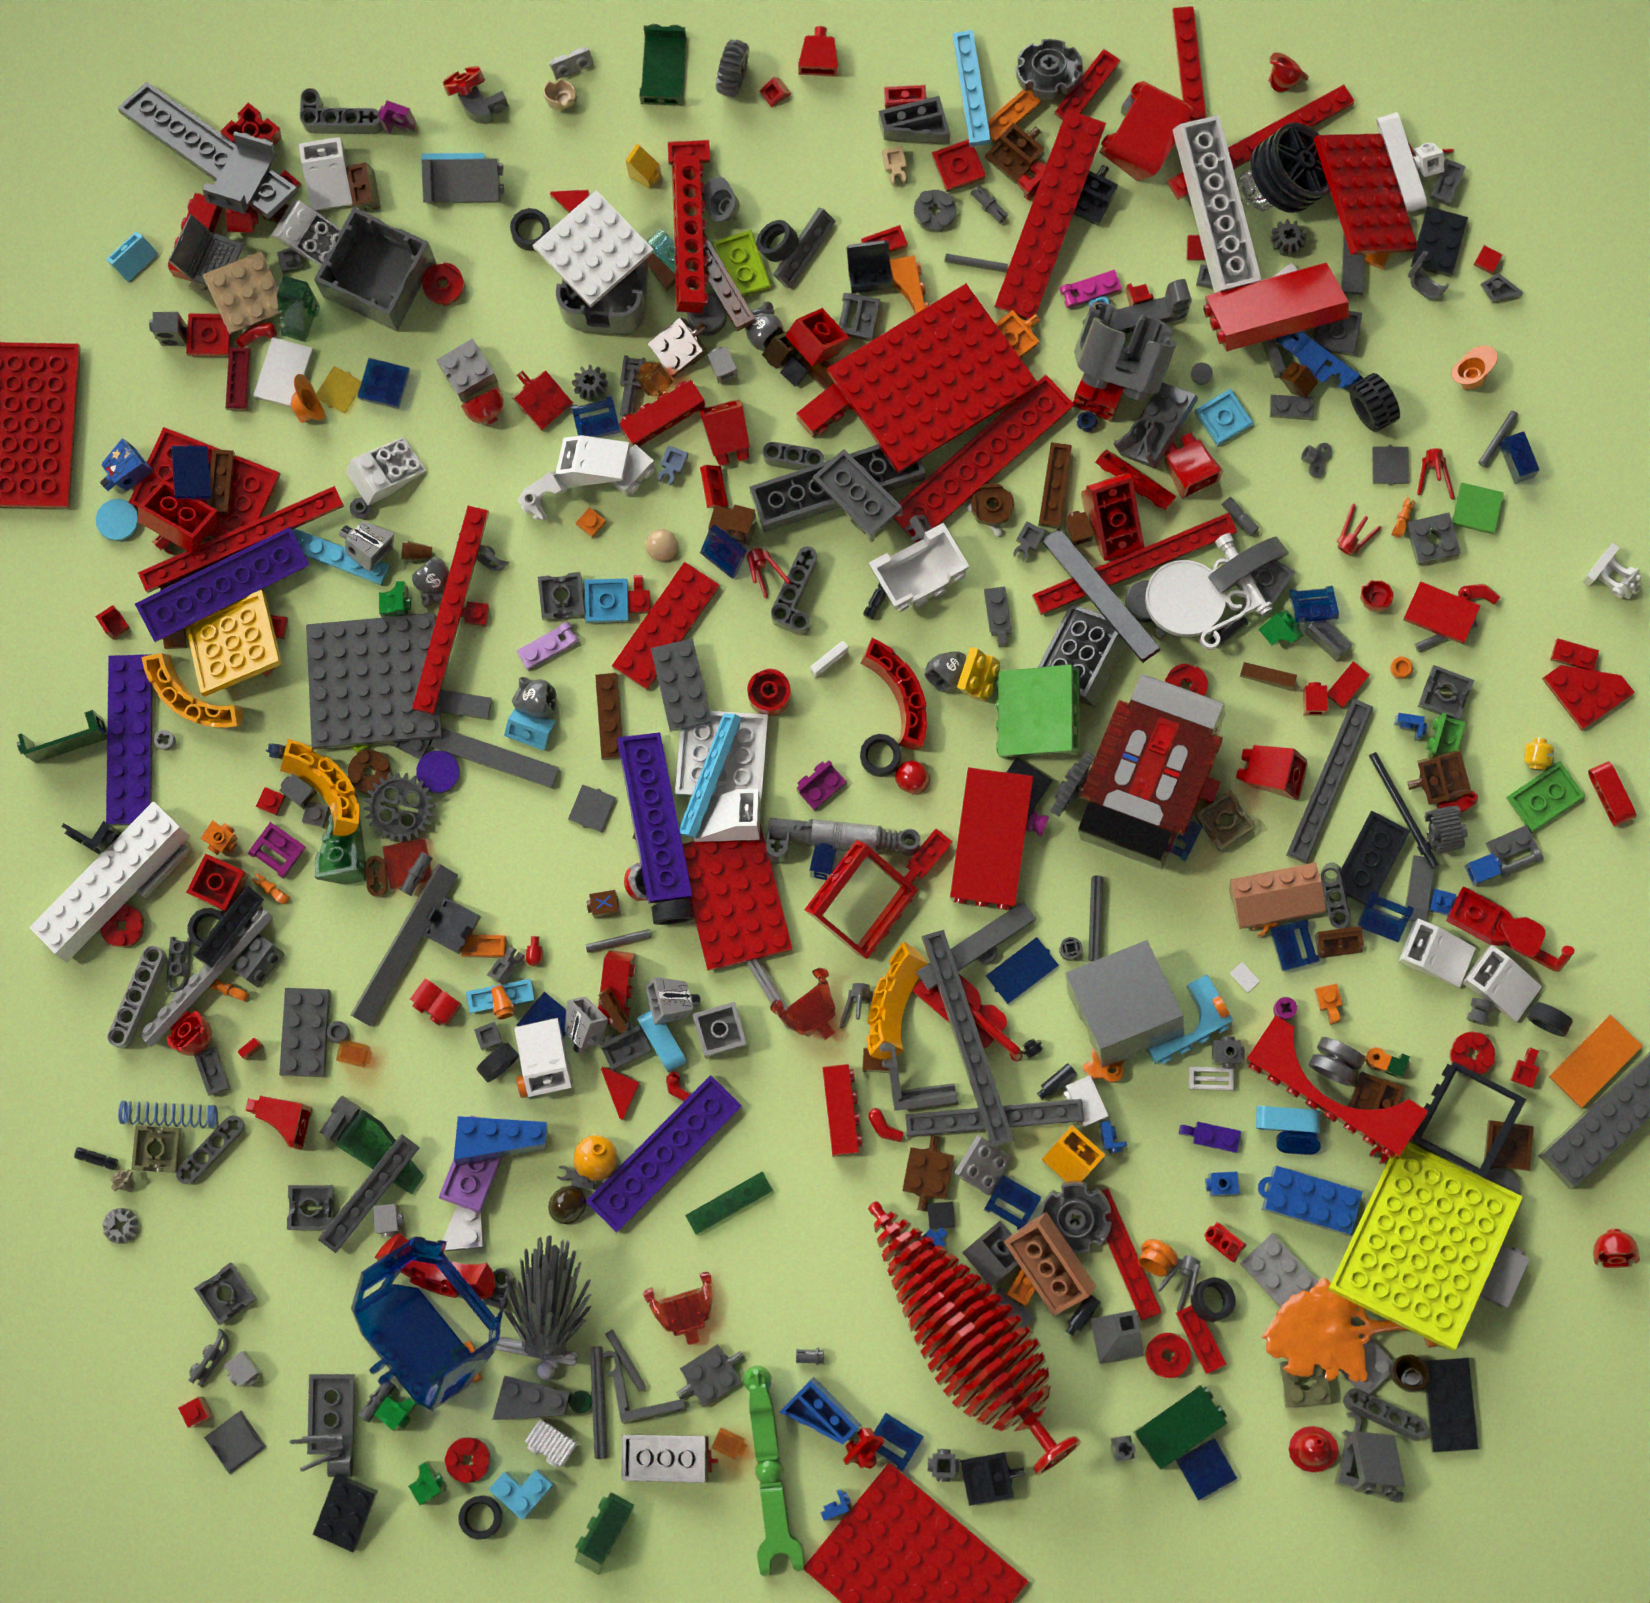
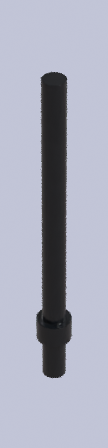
M1377 752L1370 754L1369 758L1409 830H1411L1418 844L1417 848L1420 854L1425 856L1431 869L1437 868L1439 863L1432 853V846L1423 837Z

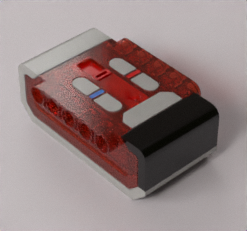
M1141 674L1130 702L1118 701L1082 788L1080 798L1086 799L1089 802L1078 829L1080 839L1163 870L1169 860L1178 835L1184 836L1220 749L1223 737L1218 735L1225 716V704Z

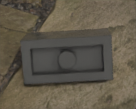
M1321 616L1310 624L1305 631L1335 661L1352 645Z

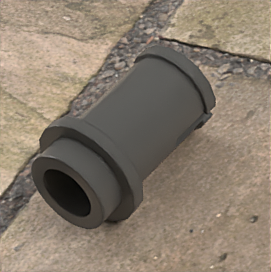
M816 1348V1350L796 1349V1363H816V1365L824 1363V1350Z

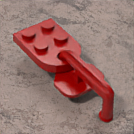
M1464 886L1460 889L1446 919L1448 923L1487 944L1495 946L1505 944L1521 955L1555 972L1561 971L1575 953L1574 948L1569 945L1562 947V954L1559 958L1541 950L1540 947L1546 936V931L1541 924L1528 917L1514 919L1505 908Z
M959 974L983 1049L989 1047L996 1040L1010 1053L1011 1060L1020 1061L1023 1056L1021 1049L1002 1033L1007 1026L1005 1014L994 1005H981V997L977 989ZM920 980L912 989V992L945 1021L950 1023L938 986L928 991Z

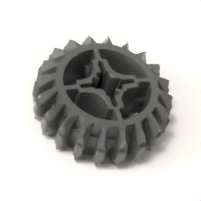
M731 39L724 48L716 79V90L723 96L735 97L741 89L749 58V46L747 43Z

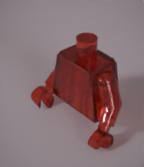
M817 968L812 971L819 981L817 986L786 1010H784L780 999L778 1001L775 999L770 1005V1009L778 1015L786 1027L796 1033L810 1037L818 1031L826 1041L836 1033L828 1024L836 1016V1008L829 983L826 980L829 977V973L825 968Z
M709 1272L699 1273L703 1283L701 1289L696 1288L660 1299L659 1301L654 1298L653 1287L643 1292L646 1302L650 1303L649 1307L654 1317L665 1331L673 1332L675 1336L684 1334L687 1345L700 1341L697 1330L704 1328L705 1321H708L711 1317L712 1287L710 1284H712V1278Z

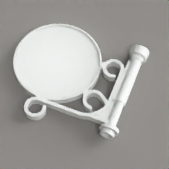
M1230 533L1222 535L1215 541L1219 550L1225 552L1224 556L1226 559H1218L1213 566V570L1201 563L1190 560L1170 562L1153 574L1145 594L1147 611L1158 627L1180 637L1201 635L1200 644L1207 650H1213L1219 645L1220 636L1217 630L1241 619L1244 615L1254 610L1262 616H1266L1273 611L1272 602L1265 601L1251 574L1238 582L1242 591L1233 590L1228 596L1225 595V592L1220 594L1208 578L1217 569L1218 565L1225 564L1238 555L1233 544L1234 539ZM1232 596L1246 598V607L1240 614L1217 624L1223 614L1225 605L1234 611L1241 610L1242 604H1233L1230 600ZM1213 633L1216 642L1208 644L1205 642L1204 637Z

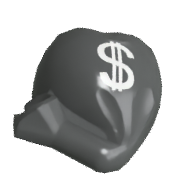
M769 301L765 302L761 308L751 310L756 322L745 328L748 340L760 351H765L775 336L784 333L783 324L774 315V306Z
M432 557L412 575L414 586L417 590L423 592L421 603L426 608L435 602L442 601L450 572L447 564L437 557Z
M953 651L933 657L925 668V677L928 682L940 692L955 690L966 661L965 654Z
M520 677L519 688L512 698V704L517 710L529 716L547 718L556 712V690L546 680L532 681L527 677Z

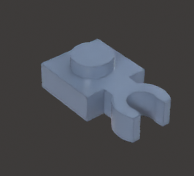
M668 445L660 463V466L665 468V470L658 474V481L661 482L664 476H669L668 484L672 486L675 480L674 472L681 474L688 458V453Z

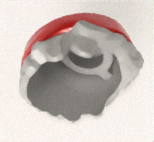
M639 862L631 865L626 870L624 887L633 899L646 901V890Z

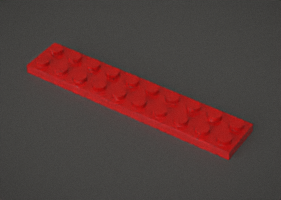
M1068 109L1066 110L994 308L1008 313L1013 310L1019 317L1030 319L1034 314H1037L1106 127L1105 122Z
M1044 375L1038 381V387L1012 403L899 502L903 509V515L895 516L893 519L911 538L915 536L916 532L914 529L906 531V527L911 524L909 519L915 515H925L932 529L940 525L969 500L981 486L993 479L1074 408L1075 404L1047 375ZM923 538L919 540H914V542L917 543L921 541Z

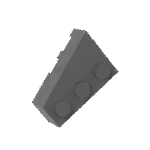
M940 96L879 111V124L884 140L950 144V132Z
M504 1376L492 1420L566 1415L572 1393L515 1377Z

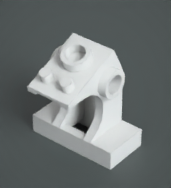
M556 470L550 471L541 479L525 488L517 502L521 504L522 510L528 514H535L533 516L535 520L547 519L548 516L541 505L542 496L548 491L554 494L563 493L570 489V487L568 488L556 475Z
M1612 543L1584 578L1583 582L1590 586L1595 579H1598L1609 587L1616 597H1625L1629 600L1633 594L1640 590L1642 576L1638 568L1629 567L1626 569L1617 563L1613 556L1619 547ZM1612 571L1623 577L1620 583L1608 577Z

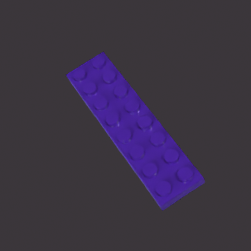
M288 527L135 603V606L156 643L244 597L310 566L291 528Z
M151 654L108 656L106 823L111 826L130 825L151 804L153 685L147 678L141 658Z
M658 732L618 737L617 744L648 904L691 898L692 892L661 734Z
M710 1075L585 1202L618 1233L716 1134L742 1105Z

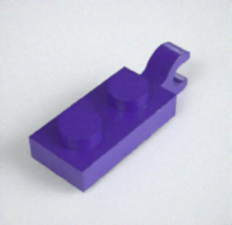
M1196 1122L1195 1128L1180 1125L1178 1134L1194 1137L1192 1144L1237 1153L1241 1131Z

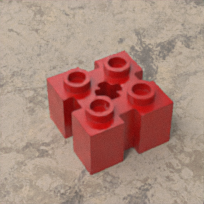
M249 102L237 113L238 121L235 123L231 120L220 131L223 136L236 144L233 137L234 131L242 134L247 133L259 139H267L273 142L274 146L282 139L280 128L268 118L263 121L261 112Z
M1081 378L1074 396V407L1085 412L1090 411L1095 413L1096 416L1112 422L1121 402L1124 386L1108 382L1105 389H1100L1086 384Z

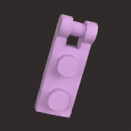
M570 622L561 624L553 631L516 650L527 670L579 642L578 636L573 634ZM564 634L566 640L561 642L558 637Z

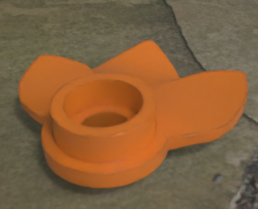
M1092 1048L1093 1061L1083 1065L1086 1074L1091 1075L1093 1079L1104 1078L1107 1082H1118L1124 1074L1122 1065L1125 1059L1102 1068ZM1115 1068L1116 1072L1114 1074H1110L1108 1072L1109 1069Z

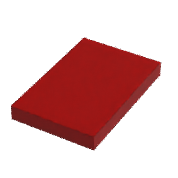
M1420 581L1403 621L1464 645L1481 605Z

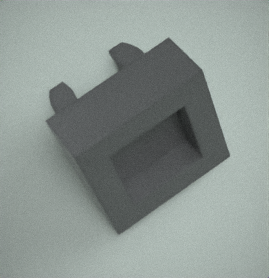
M290 248L277 252L283 274L303 269L300 254Z
M915 515L909 519L911 524L906 527V531L914 529L916 532L915 536L911 538L912 541L924 538L925 532L932 529L925 515Z

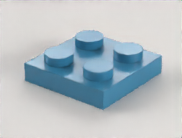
M627 578L585 580L586 623L629 622Z

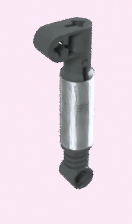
M770 817L766 851L771 862L782 863L787 859L790 841L803 842L808 846H820L822 848L832 847L839 849L840 846V850H849L855 841L858 840L867 844L876 853L887 848V851L892 849V852H895V849H898V852L906 856H913L920 848L921 840L919 833L914 829H906L897 833V830H894V833H892V830L889 829V832H886V829L878 825L843 823L819 819L801 821ZM907 839H911L915 842V844L912 846H908L904 843V841ZM776 840H780V849L778 852H774V850L776 849Z

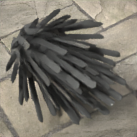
M551 1235L546 1237L545 1255H543L542 1238H538L537 1249L534 1248L533 1253H531V1267H529L527 1248L524 1250L525 1268L523 1260L520 1259L523 1291L519 1281L517 1282V1288L522 1306H519L510 1279L507 1276L505 1277L509 1291H506L508 1300L519 1324L511 1312L503 1310V1312L522 1339L521 1347L524 1346V1352L542 1358L544 1353H554V1357L566 1352L567 1342L586 1321L583 1318L591 1306H587L583 1312L582 1310L592 1295L588 1294L579 1306L591 1282L589 1279L586 1281L567 1319L570 1304L577 1288L576 1282L582 1261L578 1263L573 1277H571L576 1251L573 1250L571 1259L570 1257L568 1258L569 1240L566 1241L565 1250L564 1239L561 1241L559 1249L557 1245H551Z

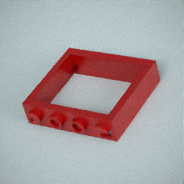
M856 840L804 910L854 953L868 959L871 953L875 952L880 941L888 935L889 929L894 922L901 917L906 906L913 901L912 898L919 889L867 844ZM867 857L895 881L900 888L857 945L827 920L823 914Z

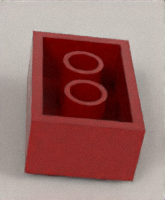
M163 479L139 505L138 523L193 553L217 526L218 510Z

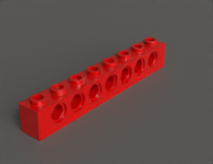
M675 154L672 163L676 312L702 313L704 305L708 304V293L705 292L708 276L704 274L707 256L703 255V250L706 249V237H703L706 221L702 219L705 201L701 200V195L704 194V182H701L704 166L700 164V156Z

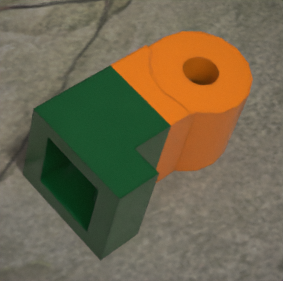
M1375 1047L1366 1053L1365 1062L1370 1068L1401 1079L1404 1076L1410 1056L1401 1054L1399 1058L1386 1054L1381 1048Z

